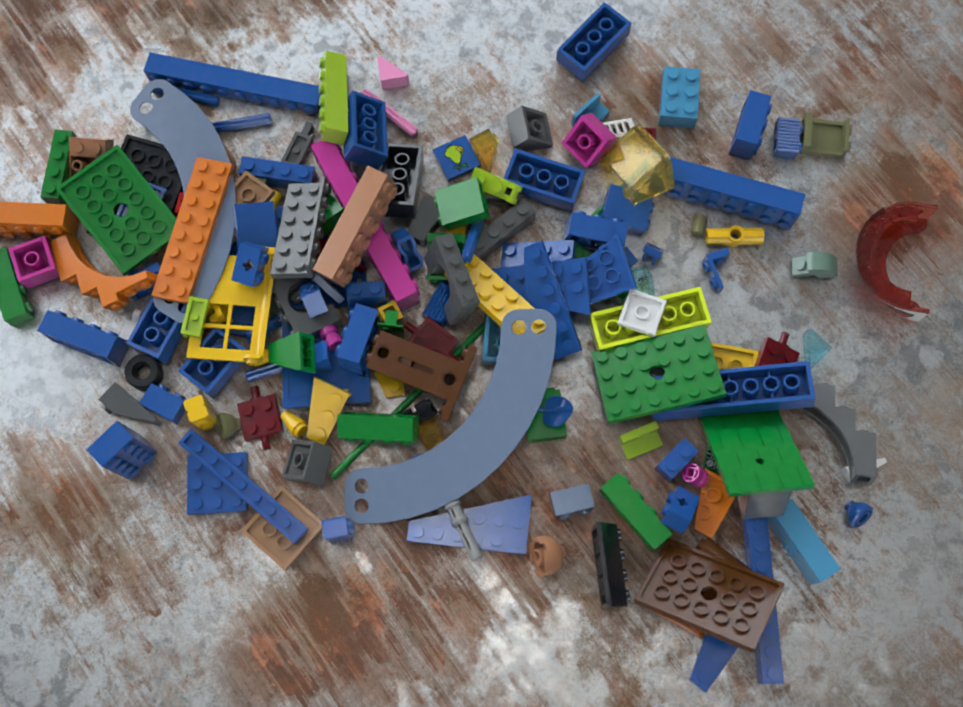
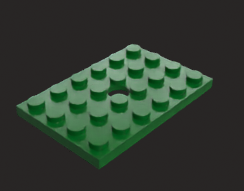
M118 144L55 188L124 276L169 243L176 217ZM119 204H125L129 209L128 213L123 217L115 215V207Z
M705 325L639 340L602 351L591 352L608 424L726 397L725 388ZM655 367L662 368L665 371L663 378L655 380L649 375L651 369Z

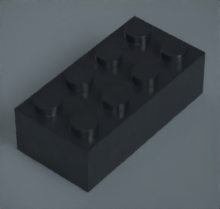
M387 143L388 157L382 164L381 172L387 174L398 188L397 194L394 199H391L388 211L384 217L415 219L424 163L423 145Z

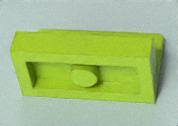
M189 296L180 332L184 338L189 339V336L202 337L210 303L209 299Z
M656 421L619 436L618 441L627 460L663 445L657 432L659 427Z

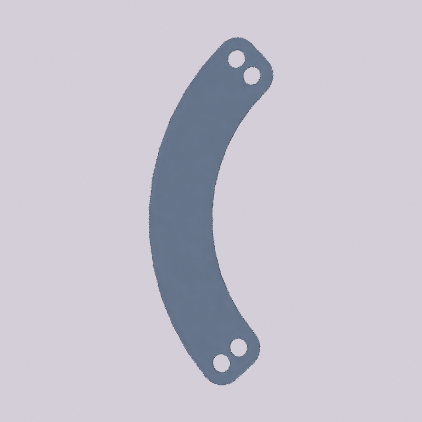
M162 79L150 81L132 102L130 107L132 117L149 129L171 155L181 178L184 195L197 157L230 163L223 142L210 120L187 95L169 82ZM154 89H162L164 92L162 98L158 100L151 98V93ZM143 103H151L153 108L150 113L143 114L140 112V107ZM233 172L193 297L210 299L223 274L231 250L235 231L232 205L236 204ZM153 297L154 305L159 311L174 321L183 323L185 313L179 311L178 306L180 303L173 302L168 304L163 299Z
M516 309L505 315L501 323L500 346L491 380L471 415L446 440L413 459L383 467L359 468L348 475L345 481L344 506L350 520L358 524L387 523L412 518L436 510L478 486L504 462L530 427L541 405L550 379L555 355L557 329L556 320L550 312L543 309ZM516 320H522L526 324L525 332L519 335L512 331V324ZM535 320H543L545 322L546 329L542 334H535L532 331L531 325ZM359 479L368 481L369 489L367 492L359 493L356 490L355 484ZM363 498L368 502L369 507L365 513L356 511L355 503L358 499Z

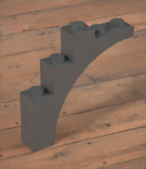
M507 189L506 194L510 195L512 190ZM485 192L487 204L514 206V204ZM520 192L517 196V203L524 198V195ZM423 196L416 211L415 219L412 220L408 229L416 244L425 247L428 242L427 233L435 232L440 226L438 221L439 209L435 206V197Z
M815 383L814 406L798 409L817 419L837 440L844 452L849 467L850 482L871 485L877 477L876 433L867 430L856 431L855 409L846 406L835 407V386L827 383Z

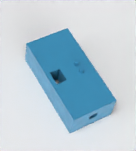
M793 499L789 500L783 516L767 517L768 525L783 545L782 548L787 551V555L792 558L809 585L821 583L841 570Z

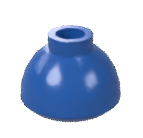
M852 500L845 506L847 511L846 517L852 527L862 526L873 513V508L863 502L855 503Z

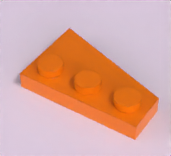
M705 468L709 475V480L705 486L701 487L694 531L712 540L736 496L729 497L721 476Z

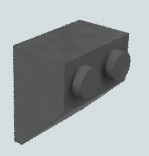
M520 106L507 115L513 148L531 151L553 146L546 113Z
M292 440L281 478L309 485L322 486L326 478V471L331 460L333 448L315 441Z

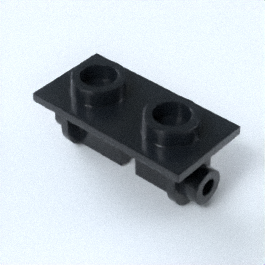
M429 398L427 400L423 399L414 405L415 413L409 408L401 414L419 415V424L426 420L432 419L438 411Z

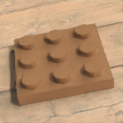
M281 486L273 494L272 498L309 529L295 545L258 512L241 532L286 571L321 532L322 524L317 516Z

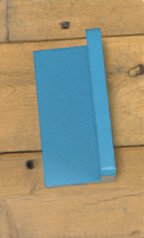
M599 93L573 115L572 127L585 114L593 113L600 121L609 115L610 110L600 102L601 95Z

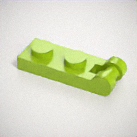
M479 167L474 168L470 179L477 177L483 183L485 192L516 205L518 201L517 196L523 189L522 186ZM508 187L512 189L510 195L506 194Z

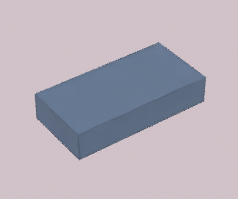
M317 272L314 273L312 280L336 302L341 304L345 300L343 294L327 279Z

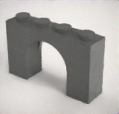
M453 233L435 237L424 257L430 275L445 272L450 286V298L443 309L449 324L454 325L466 322L479 305L480 300Z
M311 278L274 279L272 294L276 293L277 298L274 300L279 310L283 308L285 312L282 317L286 325L291 324L293 328L290 331L291 335L303 332L314 335L315 340L320 337L319 331L324 327L333 324L337 328L343 326L333 304L327 306V312L312 318L309 317V314L299 313L291 307L290 296L299 289V286H302L303 282Z

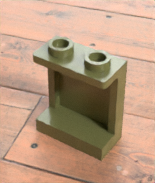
M805 113L801 120L803 133L800 137L802 150L799 154L843 159L851 149L849 136L852 132V125H850V118H846L844 122L813 119V113Z

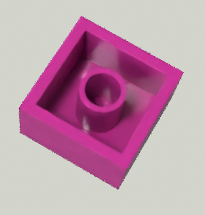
M593 113L579 118L561 144L586 168L598 164L617 137Z
M45 235L8 248L18 282L27 289L60 277L51 242Z

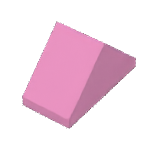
M381 56L377 57L382 89L407 86L409 84L406 72Z

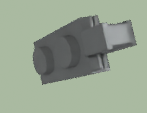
M306 121L302 130L295 131L281 162L302 164L314 139L313 131L315 127L313 123Z

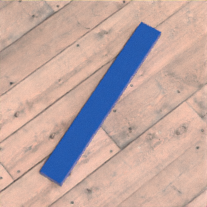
M192 428L178 442L179 445L295 545L309 530Z

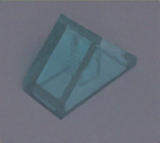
M647 266L631 268L637 286L634 290L655 296L653 275Z
M807 329L803 333L804 361H809L810 368L812 369L832 347L813 329Z

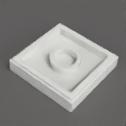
M634 289L630 290L617 325L655 337L667 301Z

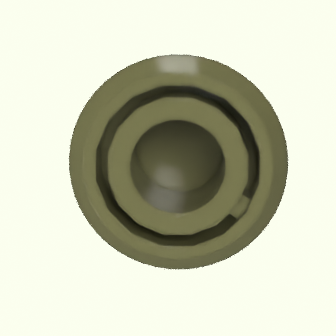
M224 412L217 415V431L223 440L230 438L235 434L236 430L241 428L239 418Z

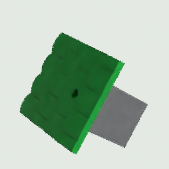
M779 410L698 417L729 497L737 496L742 519L783 516L792 491L814 489L815 484L809 470L803 462Z

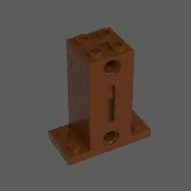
M381 330L380 334H376L372 344L375 346L373 352H369L366 357V367L447 400V403L442 402L438 413L441 414L440 419L449 421L476 354L477 347L470 345L468 349L464 348L460 359L463 360L462 363ZM382 350H389L388 357L380 358ZM448 375L454 376V384H445V377Z

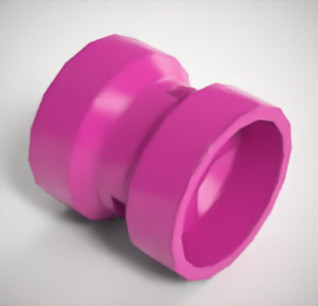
M328 325L319 331L321 339L327 341L331 351L335 350L338 344L341 345L343 338L338 335L336 325Z
M689 463L682 470V478L694 487L701 488L709 480L707 471L700 468L697 464Z

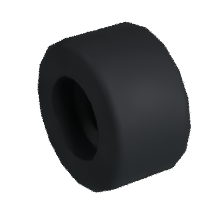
M140 354L134 356L125 366L124 374L126 380L131 386L140 391H147L151 383L158 386L163 379L162 366L149 355ZM148 366L151 369L149 376L143 380L139 379V370L142 367Z

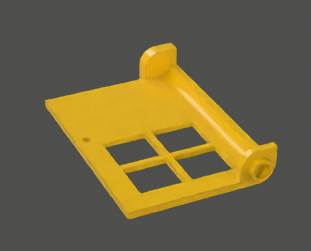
M266 247L269 248V260L263 271L265 277L263 282L255 287L231 280L237 256H228L223 274L209 299V304L229 305L226 324H204V328L225 329L223 349L201 347L202 337L189 336L186 358L246 362L247 365L258 366V363L263 362L274 280L270 275L275 247ZM233 305L256 307L253 326L231 325ZM230 329L252 331L250 350L227 349Z

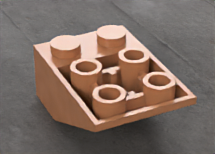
M69 137V178L113 148L114 139Z

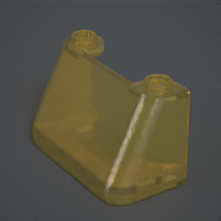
M640 124L632 127L601 156L599 161L603 171L609 173L613 170L624 183L623 194L633 205L675 188L672 162L669 155Z

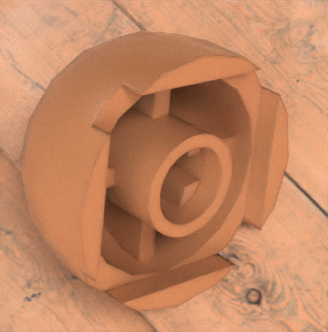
M551 536L532 537L533 542H530L528 545V553L531 565L535 563L537 570H534L535 574L539 577L555 574L563 564V558L565 557L563 546Z

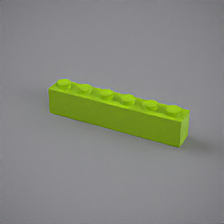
M325 50L324 56L320 57L318 67L321 68L318 80H321L318 91L321 93L319 98V106H321L319 111V119H321L319 132L321 133V141L344 145L348 135L347 58L344 54Z

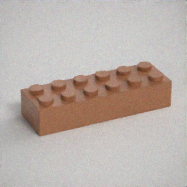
M367 166L313 267V270L322 277L343 288L351 281L355 267H358L364 250H367L373 233H376L382 216L386 215L391 199H394L397 194L398 186L387 174Z

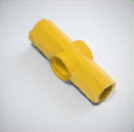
M735 225L730 228H706L705 230L706 246L727 245L734 248L739 245H763L764 243L763 227L742 228ZM731 234L737 235L738 239L732 238Z

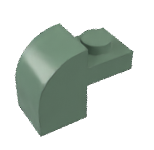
M816 251L807 252L806 256L792 258V276L798 278L815 275L819 279L838 276L837 257L831 253Z

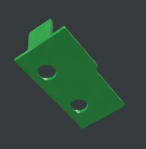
M386 310L385 322L377 323L380 332L382 330L405 340L403 325L396 324L398 311Z

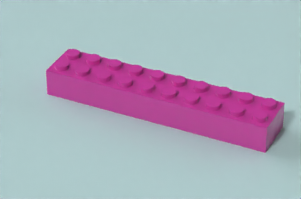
M319 141L311 145L315 160L323 175L326 176L328 183H331V189L339 204L345 209L359 180L355 172L351 171L349 161L344 159L339 144ZM380 220L379 228L376 233H373L370 245L365 251L381 280L385 281L386 289L392 300H395L400 311L403 312L420 303L418 296L421 294L415 279L412 280L409 268L406 263L403 264L399 250L394 248L393 240L390 234L385 232L384 224Z

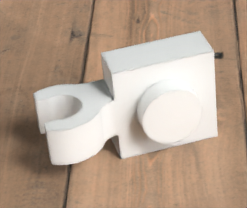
M135 308L132 314V321L126 320L119 337L126 341L128 340L143 311Z

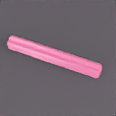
M364 89L361 94L381 100L368 89ZM386 104V117L408 135L415 137L418 133V128Z

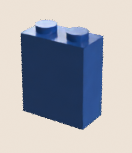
M610 184L606 192L601 215L609 220L614 218L623 220L624 223H628L627 232L641 236L645 230L648 231L651 220H648L649 214H652L654 210V196Z
M273 201L232 205L237 251L240 243L250 242L263 247H276L277 231Z

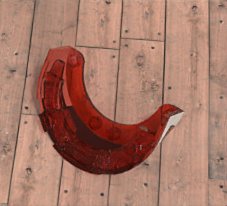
M899 202L878 210L863 225L856 242V263L865 284L888 309L903 318L919 322L930 313V309L920 308L915 301H912V291L904 290L891 283L887 274L886 259L890 248L897 240L910 234L922 233L927 228L928 218L938 209V205L920 202Z

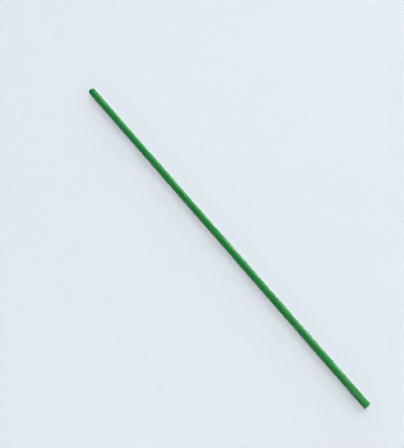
M644 162L621 187L629 188L650 167L648 163ZM603 204L591 216L601 215ZM484 322L452 352L454 356L458 358L463 353L464 348H468L483 333ZM416 388L391 414H401L424 391ZM362 441L329 475L335 480L371 443Z

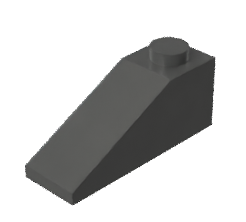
M115 382L98 399L103 403L101 407L109 414L113 412L121 417L158 426L162 423Z

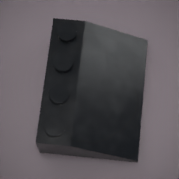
M596 522L591 528L601 609L627 607V602H630L629 589L626 590L625 581H628L626 569H623L622 561H625L624 550L620 549L619 541H622L621 529H617V524Z

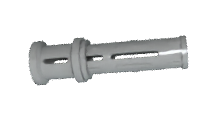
M457 500L446 505L444 509L448 510L452 519L451 524L457 528L471 561H475L483 557V554L467 523L468 515H465L460 505L461 500Z

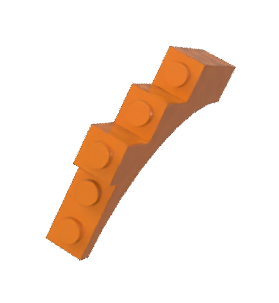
M64 234L50 241L61 282L72 286L79 285L82 295L89 296L90 298L100 297L102 308L119 311L123 309V306L130 303L128 297L136 295V292L142 289L152 287V284L156 282L157 274L146 270L124 277L105 275L89 262L76 237Z

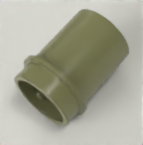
M696 214L694 216L691 230L692 235L704 236L706 224L708 223L705 215Z

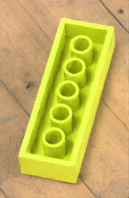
M701 287L658 297L667 302L655 337L705 325L706 329H708L712 323ZM624 305L592 312V316H588V323L596 351L652 337L617 325Z

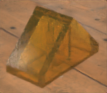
M434 417L419 424V433L427 451L444 441Z

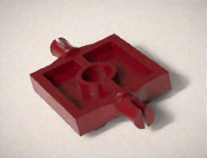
M426 317L417 328L408 321L404 324L403 328L412 333L409 342L454 360H460L451 353L452 347L458 339L429 317Z
M782 332L779 341L770 337L764 338L755 366L797 362L800 353L791 349L786 344L790 334Z
M258 386L250 387L252 398L237 404L244 441L261 440L263 451L271 449L269 438L274 434L284 432L277 397L275 394L260 396Z

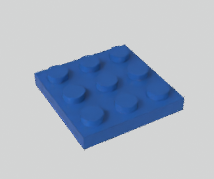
M247 452L221 453L248 476ZM188 455V515L248 512L247 502L196 458Z

